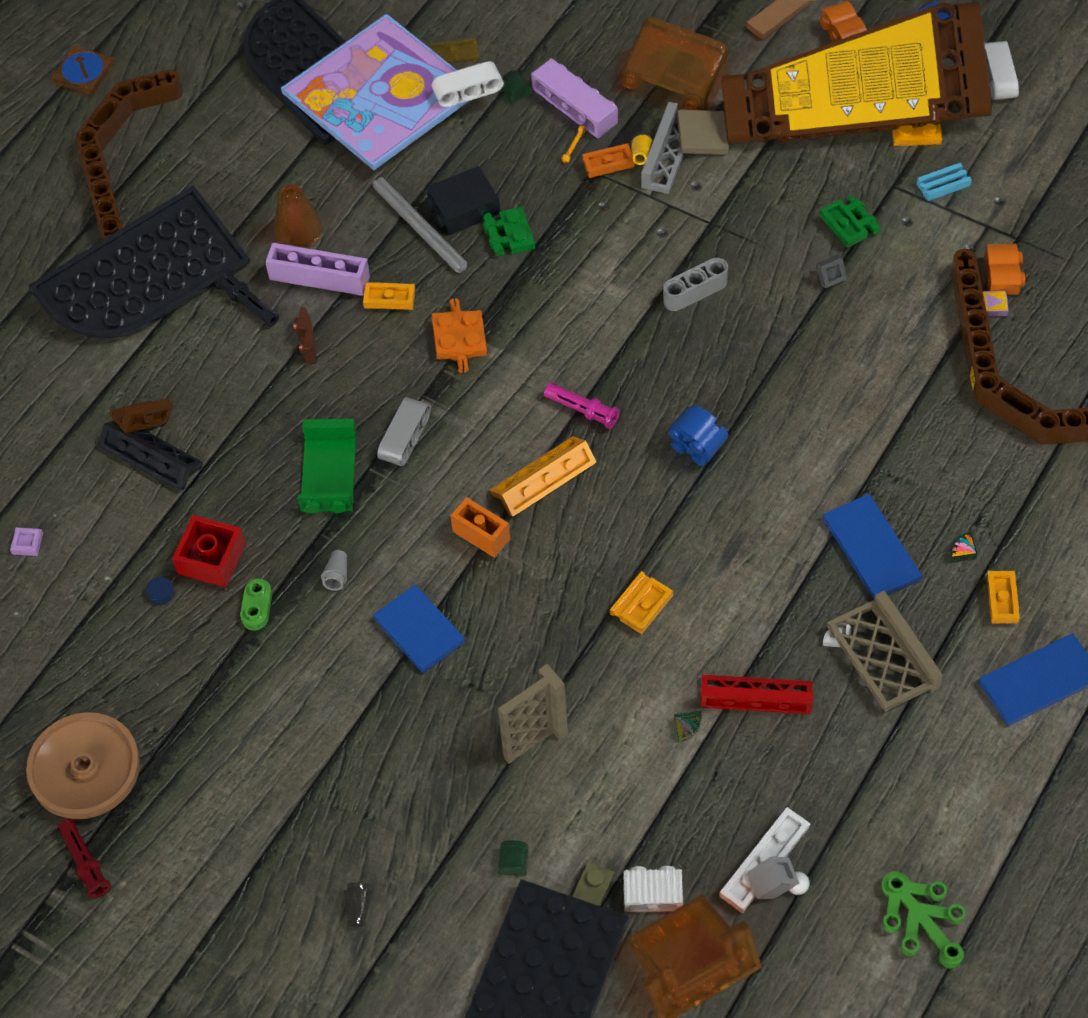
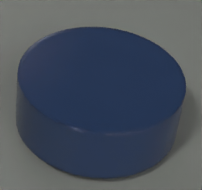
M165 577L154 578L149 582L146 589L150 601L158 605L171 601L175 593L172 582Z

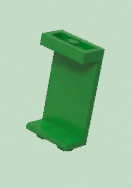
M354 419L303 420L302 429L305 445L301 494H298L301 512L314 514L329 511L335 513L353 511L357 439Z

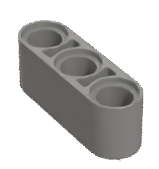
M713 258L666 281L663 288L664 306L668 310L678 311L725 288L728 280L727 262L721 258Z
M409 397L403 399L379 445L378 459L399 466L406 464L428 422L431 413L430 404Z

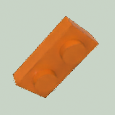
M628 143L582 154V161L589 178L635 167Z

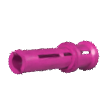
M552 382L545 389L544 397L585 414L587 420H596L605 424V427L608 429H612L619 418V408H610L601 404L599 399L589 400Z

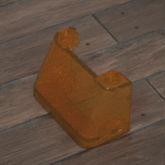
M650 17L644 21L620 74V85L629 89H638L644 80L683 95V103L688 110L707 111L722 87L721 76H728L729 50L720 41Z

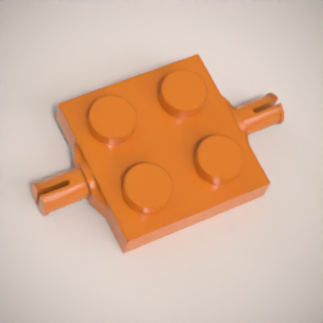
M455 298V304L454 299L449 301L451 312L432 313L436 359L457 360L458 372L463 373L464 368V373L469 371L468 359L486 356L487 354L481 310L461 311L460 300Z

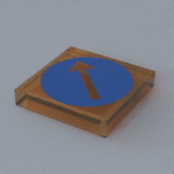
M73 45L51 78L54 84L94 95L114 66L115 61L113 57Z

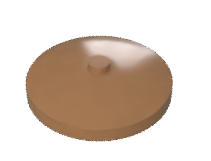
M100 713L73 714L50 725L36 739L27 760V780L38 802L48 811L70 819L91 818L108 812L127 797L134 787L139 774L140 755L132 734L118 720Z

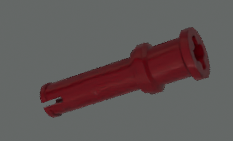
M65 819L57 825V829L61 833L68 850L78 866L76 874L79 879L84 881L87 887L86 894L88 898H99L109 892L112 885L109 880L104 878L100 862L92 858L74 823V819Z

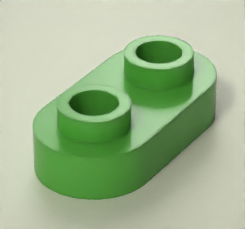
M264 579L251 580L244 589L240 617L244 627L249 630L262 629L269 619L272 590L270 584ZM259 588L262 589V590L259 591V592H254V590H256V589H259ZM254 611H255V612H258V613H257L256 615H254V616H251V615H250V613H252V612H254Z

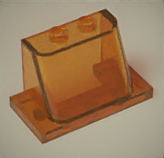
M703 895L627 937L632 951L648 974L642 980L655 1018H677L762 968L753 936L747 923L743 920L730 927Z

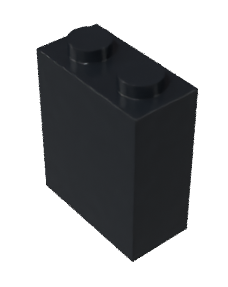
M479 166L426 187L427 198H425L427 208L430 212L434 211L438 226L444 228L448 236L483 222V215L486 213H491L492 217L499 215V198Z

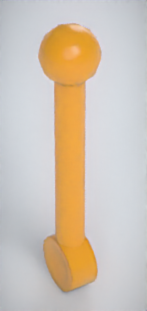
M580 125L578 133L567 153L561 157L562 162L568 163L570 161L571 153L580 137L586 131L585 125Z

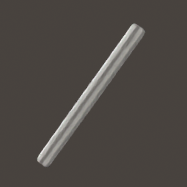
M379 177L373 181V188L457 273L467 269V262L384 178Z

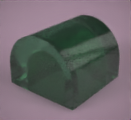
M509 71L502 77L504 84L501 90L511 103L532 94L531 87L519 71Z
M506 840L500 843L498 874L527 876L529 854L527 843L518 840Z

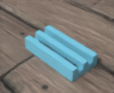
M960 162L918 177L916 184L926 200L930 201L971 186L972 179L970 176L967 177V172L962 169L963 166ZM961 178V179L958 180V181H955V182H952V183H949V184H948V182H951V181H954V180H957V179Z

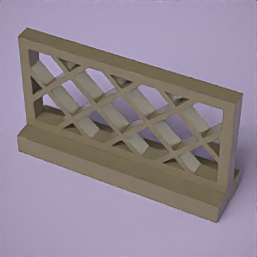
M885 591L876 594L874 600L827 622V627L884 712L928 690L932 693L940 689L943 674ZM872 610L877 617L876 625L860 621L862 614ZM843 623L855 626L853 636L841 633L837 626ZM858 627L874 631L872 640L856 637ZM877 632L888 634L892 639L891 645L875 642ZM853 644L870 647L867 657L856 655L852 650ZM875 648L889 652L886 662L871 659L872 649ZM891 654L903 656L907 661L906 666L902 667L889 663ZM868 664L884 668L882 679L868 674ZM887 669L903 673L901 684L885 680ZM906 674L918 677L922 685L916 688L904 685ZM885 686L899 690L898 696L887 701L881 693L882 687Z
M548 664L538 669L539 681L498 708L503 755L508 764L554 733L559 740L568 734L565 684Z

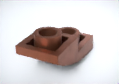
M300 307L299 316L294 318V332L298 333L300 353L304 354L305 363L315 364L316 341L311 319L306 308Z

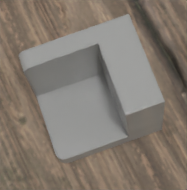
M770 857L747 873L757 899H775L800 884L789 857Z

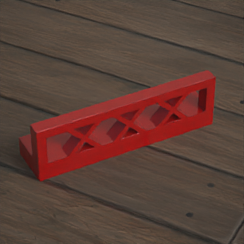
M702 674L700 708L811 714L813 704L812 681ZM707 683L719 684L720 686H707ZM739 685H742V686H747L748 688H737V687H738ZM774 687L776 690H770L765 688ZM793 689H806V692H804V691H792V690H793Z

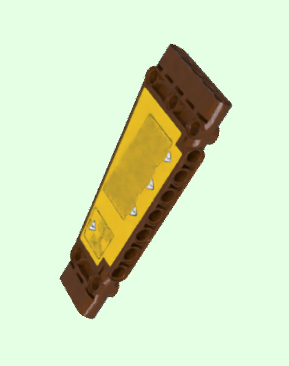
M946 2L939 3L938 5L754 70L751 73L721 76L728 144L751 141L765 143L770 139L794 141L897 130L900 126L912 125L913 128L926 126L929 123L938 125L942 121L954 123L960 119L991 116L992 113L979 2L952 5ZM941 12L946 13L949 19L941 20L937 14ZM946 58L951 59L954 62V66L947 67L943 64L942 60ZM744 79L747 82V90H745ZM760 79L764 82V85L762 87H755L752 81ZM746 102H749L750 113H747ZM956 105L960 112L951 113L948 110V106ZM749 125H751L752 136L749 134ZM760 125H765L769 128V132L761 134L756 128Z

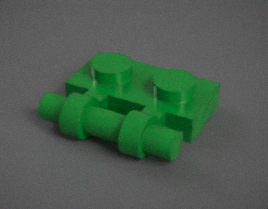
M854 195L846 199L847 206L840 199L820 209V217L846 248L867 239V230H870L874 235L879 234L882 230L878 225L876 217L870 215L865 209V204L861 200H857Z
M522 206L500 211V220L493 219L491 213L483 215V227L489 235L490 239L488 242L496 256H502L504 248L508 247L512 255L535 249V242ZM504 231L505 236H499L498 232Z

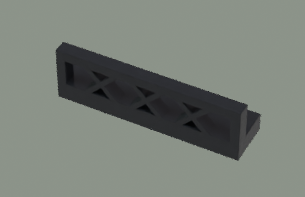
M115 421L104 423L98 444L99 447L178 491L185 489L191 472L202 468V461L143 429L125 434Z

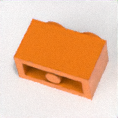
M467 497L450 515L452 531L494 558L510 540L509 523Z

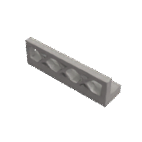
M668 102L641 173V188L666 194H669L684 156V153L680 152V147L671 150L668 146L670 142L679 141V134L675 128L678 111L677 103ZM671 157L674 164L665 168L661 162ZM663 175L668 180L666 185L654 182L656 178Z

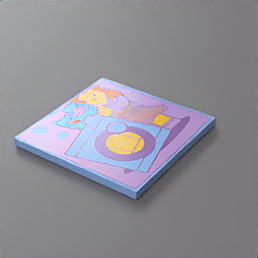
M387 14L281 88L282 94L373 170L384 164L468 102L450 107H442L433 91L432 82L441 75L457 70Z

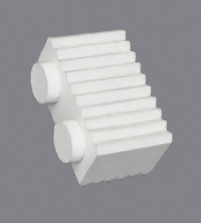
M636 866L625 870V912L683 911L682 870H676L672 866H662L658 870H647L645 867Z

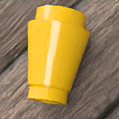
M639 135L631 142L633 161L637 165L645 164L653 144V140L647 135Z

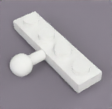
M786 807L720 891L719 897L743 913L756 897L747 875L748 871L770 857H787L809 829L810 823ZM795 872L800 884L789 891L795 895H802L809 888V878L802 872Z

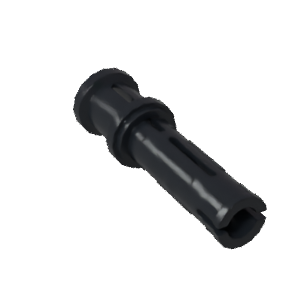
M225 270L217 277L215 286L219 290L226 291L231 300L241 302L269 327L274 326L278 322L279 314L251 293L248 285L244 281L240 282L236 279L232 271Z

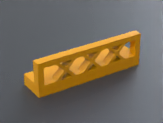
M572 436L491 488L490 492L493 497L502 501L508 515L513 517L597 462L586 440Z

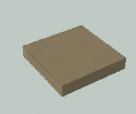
M677 111L676 117L681 153L728 154L729 146L724 111Z

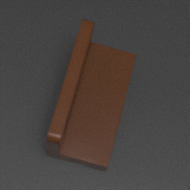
M168 398L146 401L113 409L110 411V416L126 434L167 424L173 404Z

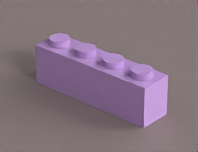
M551 58L531 73L532 89L576 123L585 125L586 130L599 139L618 124V107L610 100L608 101L595 88H591L584 83L579 76L573 75L563 64H559Z
M272 243L265 262L269 280L364 296L365 284L370 278L367 258Z

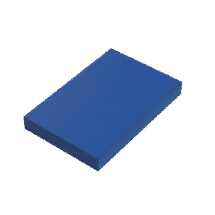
M416 584L373 614L374 620L422 673L429 670L465 643V638Z

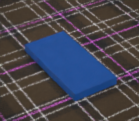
M870 494L823 514L824 522L873 600L875 595L882 591L890 595L922 580V574Z
M1074 633L980 677L978 683L1006 725L1010 726L1088 688V653Z

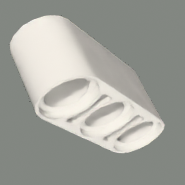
M1007 41L984 43L992 99L1017 98L1019 93L1018 80Z
M484 62L441 75L433 80L432 88L442 107H450L495 93L503 87L504 82L496 65L493 62Z

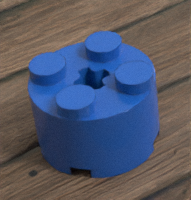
M688 405L668 429V434L673 440L671 447L680 454H683L684 451L690 454L691 459L699 466H704L711 460L728 439V433L723 425L720 429L715 424L717 419L711 413L696 405H693L691 409L690 405Z

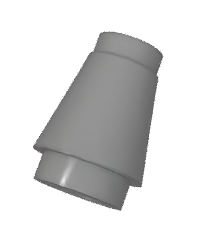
M341 550L332 552L321 575L323 586L329 590H341L347 583V554Z

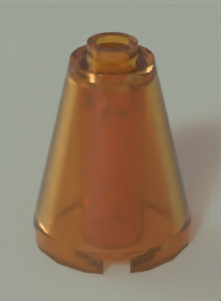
M289 184L282 187L278 194L274 234L280 244L295 247L305 246L307 248L320 238L322 223L301 187Z

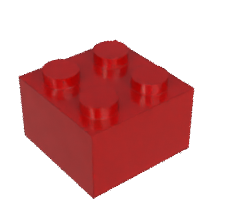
M192 515L172 558L177 574L227 588L246 545L242 528Z

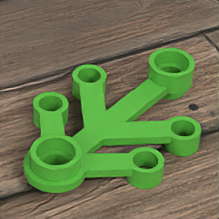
M897 871L885 875L881 886L883 893L889 900L887 915L883 919L884 930L888 933H895L900 929L901 919L898 916L900 901L908 910L906 934L901 944L902 952L907 956L917 954L920 946L917 939L918 926L920 924L940 949L939 960L941 964L949 969L960 966L964 957L962 947L957 943L950 942L930 917L949 920L953 924H960L966 915L964 907L959 904H953L948 908L918 903L912 896H928L933 901L939 902L946 897V885L939 881L933 882L931 885L910 882L905 874ZM894 881L900 882L902 887L894 888L891 883ZM939 888L942 890L943 894L936 895L934 894L933 889ZM959 911L961 913V917L955 918L952 916L951 912ZM890 919L895 920L897 925L891 927L887 924V921ZM911 942L916 948L909 950L905 944ZM947 950H955L957 952V956H949L947 954Z

